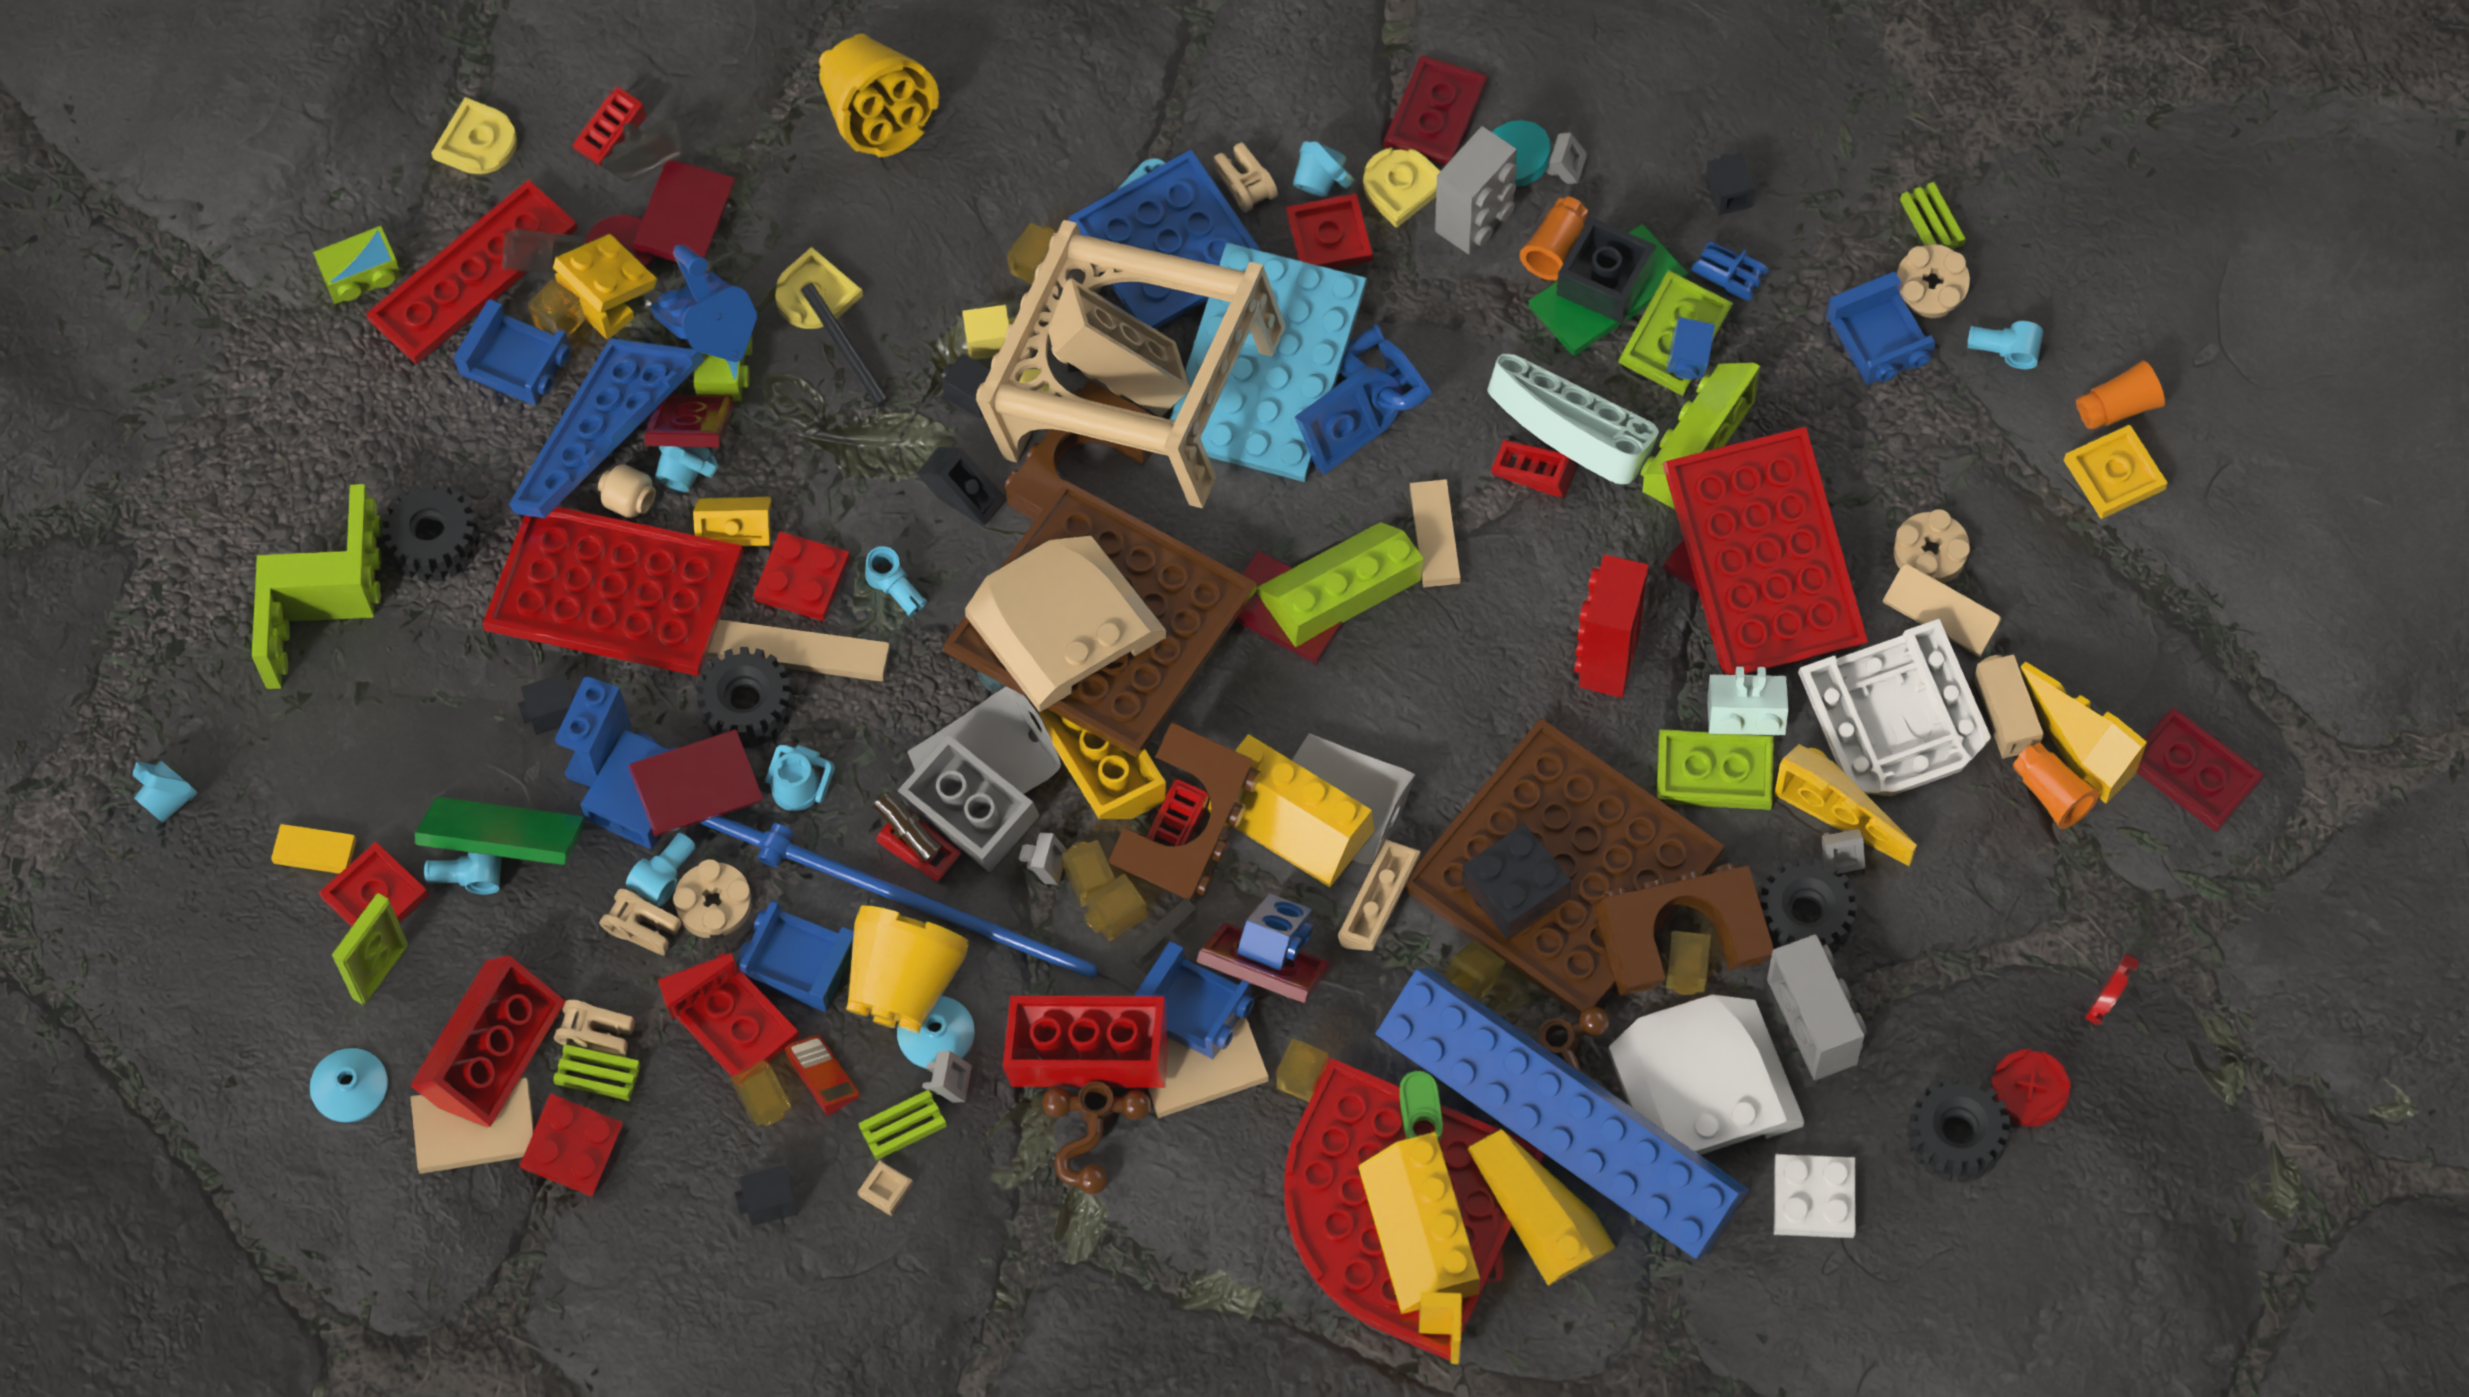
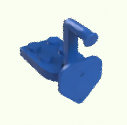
M676 245L673 254L688 285L678 291L671 290L659 296L658 302L649 306L655 319L677 337L688 339L691 347L697 352L733 362L740 361L744 356L757 319L756 310L747 292L738 286L727 284L713 272L705 273L708 268V261L704 257L699 256L686 245Z
M1377 323L1373 325V328L1348 343L1339 374L1346 380L1295 416L1314 465L1324 475L1384 432L1392 424L1399 410L1405 411L1420 406L1432 395L1429 386L1406 355L1391 342L1384 339ZM1379 343V349L1387 370L1368 367L1357 357Z

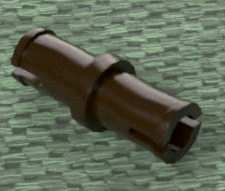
M890 790L872 805V808L895 830L893 835L897 839L902 838L921 858L923 863L942 847L919 824L920 818L916 814L911 815Z

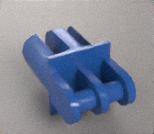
M1710 240L1701 253L1700 260H1697L1691 268L1693 273L1724 287L1725 296L1731 293L1746 301L1751 300L1753 297L1752 290L1760 286V277H1764L1768 273V268L1764 264L1746 256V250H1743L1741 255Z

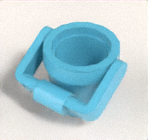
M1305 141L1302 143L1293 183L1295 187L1316 196L1327 197L1335 180L1345 189L1356 181L1343 168L1347 158L1342 153L1320 145L1315 141Z
M659 446L662 453L655 479L671 489L688 492L698 473L712 478L719 465L706 447Z
M779 745L772 758L765 783L771 785L772 796L778 806L787 811H803L813 806L815 802L821 804L824 801L835 766L833 762L821 758L820 753L801 745H797L796 748L789 745ZM818 765L826 768L821 783L812 766Z
M162 761L157 765L136 762L133 776L144 785L134 799L162 823L168 820L188 801H192L198 794L188 782L184 781Z

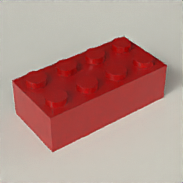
M1604 554L1600 568L1593 566L1588 589H1590L1588 598L1583 601L1579 622L1581 623L1577 636L1579 641L1574 672L1580 673L1579 688L1623 698L1641 632L1648 564Z

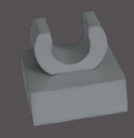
M1571 133L1558 134L1556 143L1552 144L1553 150L1549 162L1550 165L1546 173L1549 175L1558 174L1565 184L1578 183L1587 153Z
M1844 829V832L1835 834L1824 833L1822 836L1824 869L1828 870L1830 864L1838 868L1837 874L1865 869L1863 836L1859 829Z
M1039 833L1036 846L1022 845L1019 860L1028 861L1026 868L1034 871L1044 884L1059 885L1068 850L1053 833Z
M951 1051L937 1052L936 1061L928 1063L926 1069L933 1073L932 1082L923 1083V1088L929 1090L934 1095H942L952 1103L965 1102L972 1065Z

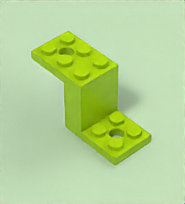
M365 484L350 485L347 551L257 555L252 658L266 689H281L282 675L288 673L287 653L283 652L284 641H289L290 638L289 621L374 618V604H379L381 599L379 581H375L376 570H381L382 555L380 548H377V537H382L381 528H383L382 516L377 515L376 500L369 497Z

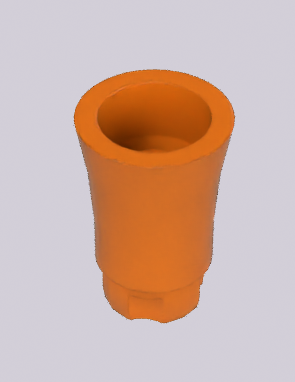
M1569 196L1559 198L1554 207L1548 211L1533 237L1521 249L1519 254L1520 260L1525 268L1534 275L1546 280H1558V272L1582 232L1588 217V210L1582 205L1581 201Z
M2141 360L2124 373L2092 388L2089 393L2077 398L2076 406L2085 426L2088 429H2095L2104 424L2109 426L2145 411L2162 408L2165 406V398L2161 384L2152 367L2145 360Z
M2039 742L2025 748L2013 763V768L2023 778L2024 784L2037 796L2060 829L2069 828L2080 821L2090 812L2099 799L2100 792L2083 781L2054 753H2050Z

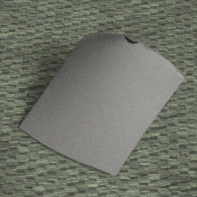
M1009 687L996 692L936 734L907 751L916 770L944 737L949 734L1022 794L1051 778L1061 767L1059 756L1041 717L1024 694L1021 695ZM1030 712H1031V713L1035 716V718L1037 719V721H1038V723H1039V725H1040V727H1041L1042 732H1041V731L1037 728V726L1035 725V723H1034V721H1033V719H1032V717H1031ZM1031 729L1038 739L1037 742H1032L1029 739L1028 733Z
M1309 733L1292 761L1372 810L1375 831L1352 859L1359 863L1372 864L1386 839L1390 838L1401 817L1415 774Z

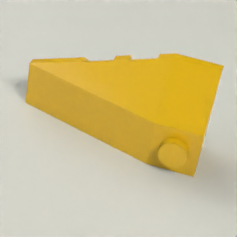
M2025 662L2020 667V672L2037 717L2069 768L2083 781L2100 792L2099 799L2106 804L2136 775L2147 742L2111 713L2106 712L2101 716L2091 710L2090 701L2085 697L2079 695L2077 698H2071L2066 694L2060 682Z
M1798 744L1783 758L1779 767L1774 796L1843 832L1844 829H1859L1865 844L1907 866L1911 865L1917 845L1822 751L1812 747L1806 748Z
M1502 1129L1467 1149L1548 1286L1616 1248L1597 1215Z

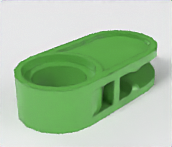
M1423 1071L1408 1073L1400 1083V1104L1406 1139L1418 1137L1412 1129L1417 1122L1428 1121L1434 1125L1438 1142H1440L1443 1122L1436 1082L1430 1074Z

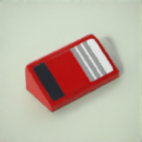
M819 1034L784 1047L787 1058L827 1117L860 1097L859 1092Z

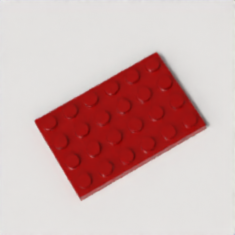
M1806 427L1668 460L1662 464L1722 675H1736V667H1744V675L1757 672L1758 667H1765V670L1868 643Z
M555 507L545 518L524 515L482 622L484 631L699 676L741 562L743 548L742 545L561 507Z

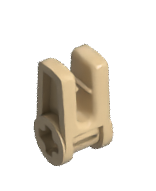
M1243 142L1234 146V158L1240 167V172H1244V174L1236 170L1232 165L1231 159H1228L1225 154L1219 153L1214 156L1215 170L1233 194L1236 203L1243 212L1246 213L1252 210L1254 204L1265 198L1271 200L1278 196L1272 177L1266 169L1262 168Z
M618 889L614 896L615 904L609 914L603 915L599 922L601 927L620 939L629 940L664 956L669 945L666 937L660 935L658 931L654 932L639 923L645 922L656 927L657 930L661 929L675 935L681 927L680 919L644 901L631 891Z
M578 1000L565 1001L563 1007L565 1017L561 1028L556 1030L554 1040L563 1046L566 1044L620 1057L626 1056L628 1045L625 1039L611 1036L610 1033L604 1034L593 1030L602 1029L616 1032L617 1035H620V1033L631 1035L635 1027L633 1017L594 1007Z

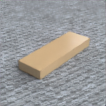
M1447 479L1410 483L1417 547L1424 558L1421 575L1423 587L1460 584Z

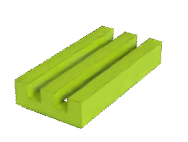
M1934 182L1927 184L1925 189L1918 187L1914 189V193L1909 194L1907 191L1901 194L1900 201L1924 245L1936 244L1914 204L1917 201L1920 203L1942 246L1952 250L1964 246L1965 237ZM1928 197L1930 198V200H1931L1932 204L1934 205V207H1935V209H1936L1938 215L1940 216V218H1941L1943 224L1945 225V227H1946L1948 233L1950 234V236H1951V238H1952V241H1951L1950 238L1948 237V235H1947L1945 229L1943 228V226H1942L1940 220L1938 219V217H1937V215H1936L1934 209L1932 208V206H1931L1929 200L1927 199Z
M564 1044L562 1059H559L558 1063L559 1069L557 1073L555 1072L553 1078L555 1085L630 1101L641 1066L638 1060ZM571 1059H576V1060H581V1061L590 1062V1063H594V1064H599V1065H603V1066H608V1067H612V1068H617V1069H621V1070H626V1071H629V1073H624V1072H620V1071H615V1070H611V1069H606V1068H602V1067H597V1066H593V1065H588V1064H584V1063H579V1062L571 1061ZM568 1070L626 1084L623 1088L569 1076L567 1072Z
M929 1090L858 1123L859 1129L876 1161L947 1127L946 1121L940 1114L939 1108ZM927 1105V1107H925V1108H923V1109H921V1110H919V1111H917V1112H915V1113H912V1114H910V1115H908V1116H906V1117H904V1118H902V1119H900V1120H898V1121H896V1122H894V1123H892V1124H890V1125H888V1126H886V1127H884V1128H881V1129H879V1130H877V1131L871 1133V1131H873V1130H875V1129H877V1128H879V1127H881V1126H883V1125H886V1124H888V1123H890V1122H892V1121H894V1120H896V1119H898V1118H900V1117H902V1116H904V1115H906V1114H908V1113H910V1112H912V1111H914V1110H917V1109H919V1108H921V1107ZM932 1115L934 1120L880 1146L877 1145L876 1142L896 1132H901Z

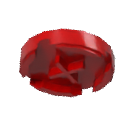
M2128 953L2123 956L2092 1003L2085 1019L2095 1025L2101 1024L2104 1015L2109 1013L2128 984L2127 980L2130 975V969L2135 971L2139 965V960Z
M2021 1049L2008 1054L1997 1065L1991 1081V1088L1997 1093L1995 1101L2003 1100L2006 1106L2004 1116L2009 1115L2010 1121L2023 1126H2041L2054 1121L2064 1111L2070 1096V1078L2064 1066L2051 1054L2043 1051L2039 1053L2032 1051V1049Z

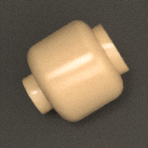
M625 464L615 466L611 471H605L598 483L603 506L628 518H634L640 513L645 514L652 506L656 495V489L652 487L651 477Z

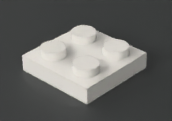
M1776 1154L1774 1159V1235L1854 1238L1855 1158Z

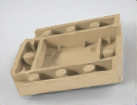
M1092 536L1055 539L1045 542L986 576L965 608L967 619L1039 712L1070 695L1072 685L1130 651L1136 656L1166 638L1165 628Z

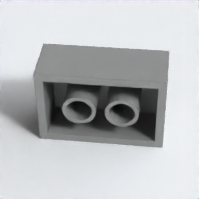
M1483 126L1478 129L1437 175L1435 232L1469 255L1478 245L1483 246L1487 243L1493 233V228L1500 220L1502 222L1506 221L1515 208L1513 201L1516 190L1517 149Z
M949 734L944 737L898 789V793L905 805L989 873L1040 816L1034 803Z
M1816 934L1774 949L1767 976L1770 988L1814 1081L1857 1065L1860 1051L1863 1049L1864 1035L1867 1034L1861 1015L1858 1012L1854 1014L1848 1003L1850 1001V993L1845 981L1842 978L1838 980L1832 969L1834 967V959L1827 945L1822 946Z

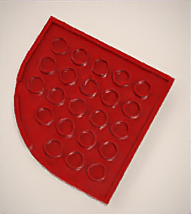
M1330 1058L1297 1126L1286 1160L1284 1179L1285 1211L1294 1246L1315 1282L1342 1309L1358 1320L1384 1333L1451 1361V1334L1419 1333L1420 1309L1401 1314L1359 1172L1360 1164L1394 1143L1406 1140L1400 1104V1087ZM1440 1104L1443 1128L1439 1145L1459 1211L1460 1209H1465L1470 1215L1468 1216L1469 1222L1463 1221V1225L1469 1229L1466 1235L1480 1278L1479 1294L1461 1298L1462 1338L1513 1226L1467 1150L1470 1146L1496 1133L1500 1129ZM1419 1121L1412 1128L1416 1136L1435 1132L1434 1125L1428 1121ZM1507 1133L1534 1159L1542 1164L1546 1156L1544 1152L1528 1141ZM1489 1207L1483 1213H1475L1469 1209ZM1494 1207H1500V1223L1497 1230H1493L1492 1215H1489Z

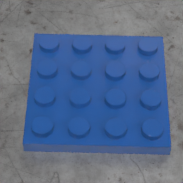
M1192 150L1181 154L1068 217V221L1077 223L1081 234L1218 266L1226 243L1261 251ZM1143 282L1110 284L1130 315L1155 330L1209 299L1206 296Z

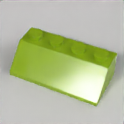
M1755 363L1718 364L1712 375L1708 373L1704 375L1697 388V393L1699 394L1693 403L1691 401L1685 403L1679 414L1678 420L1680 422L1674 430L1669 428L1666 431L1659 445L1661 450L1656 458L1650 456L1641 470V476L1644 477L1642 492L1675 509L1662 464L1668 460L1725 447L1755 402L1760 371L1759 365Z
M1379 522L1257 587L1256 593L1296 648L1341 621L1343 623L1420 582L1424 558L1403 530Z

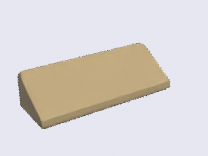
M1907 563L1903 564L1883 599V603L1920 624L1940 619L1948 640L1978 657H1981L1999 630L2002 620L1998 614Z
M1387 839L1385 840L1338 934L1341 947L1356 950H1374L1421 854L1419 850Z

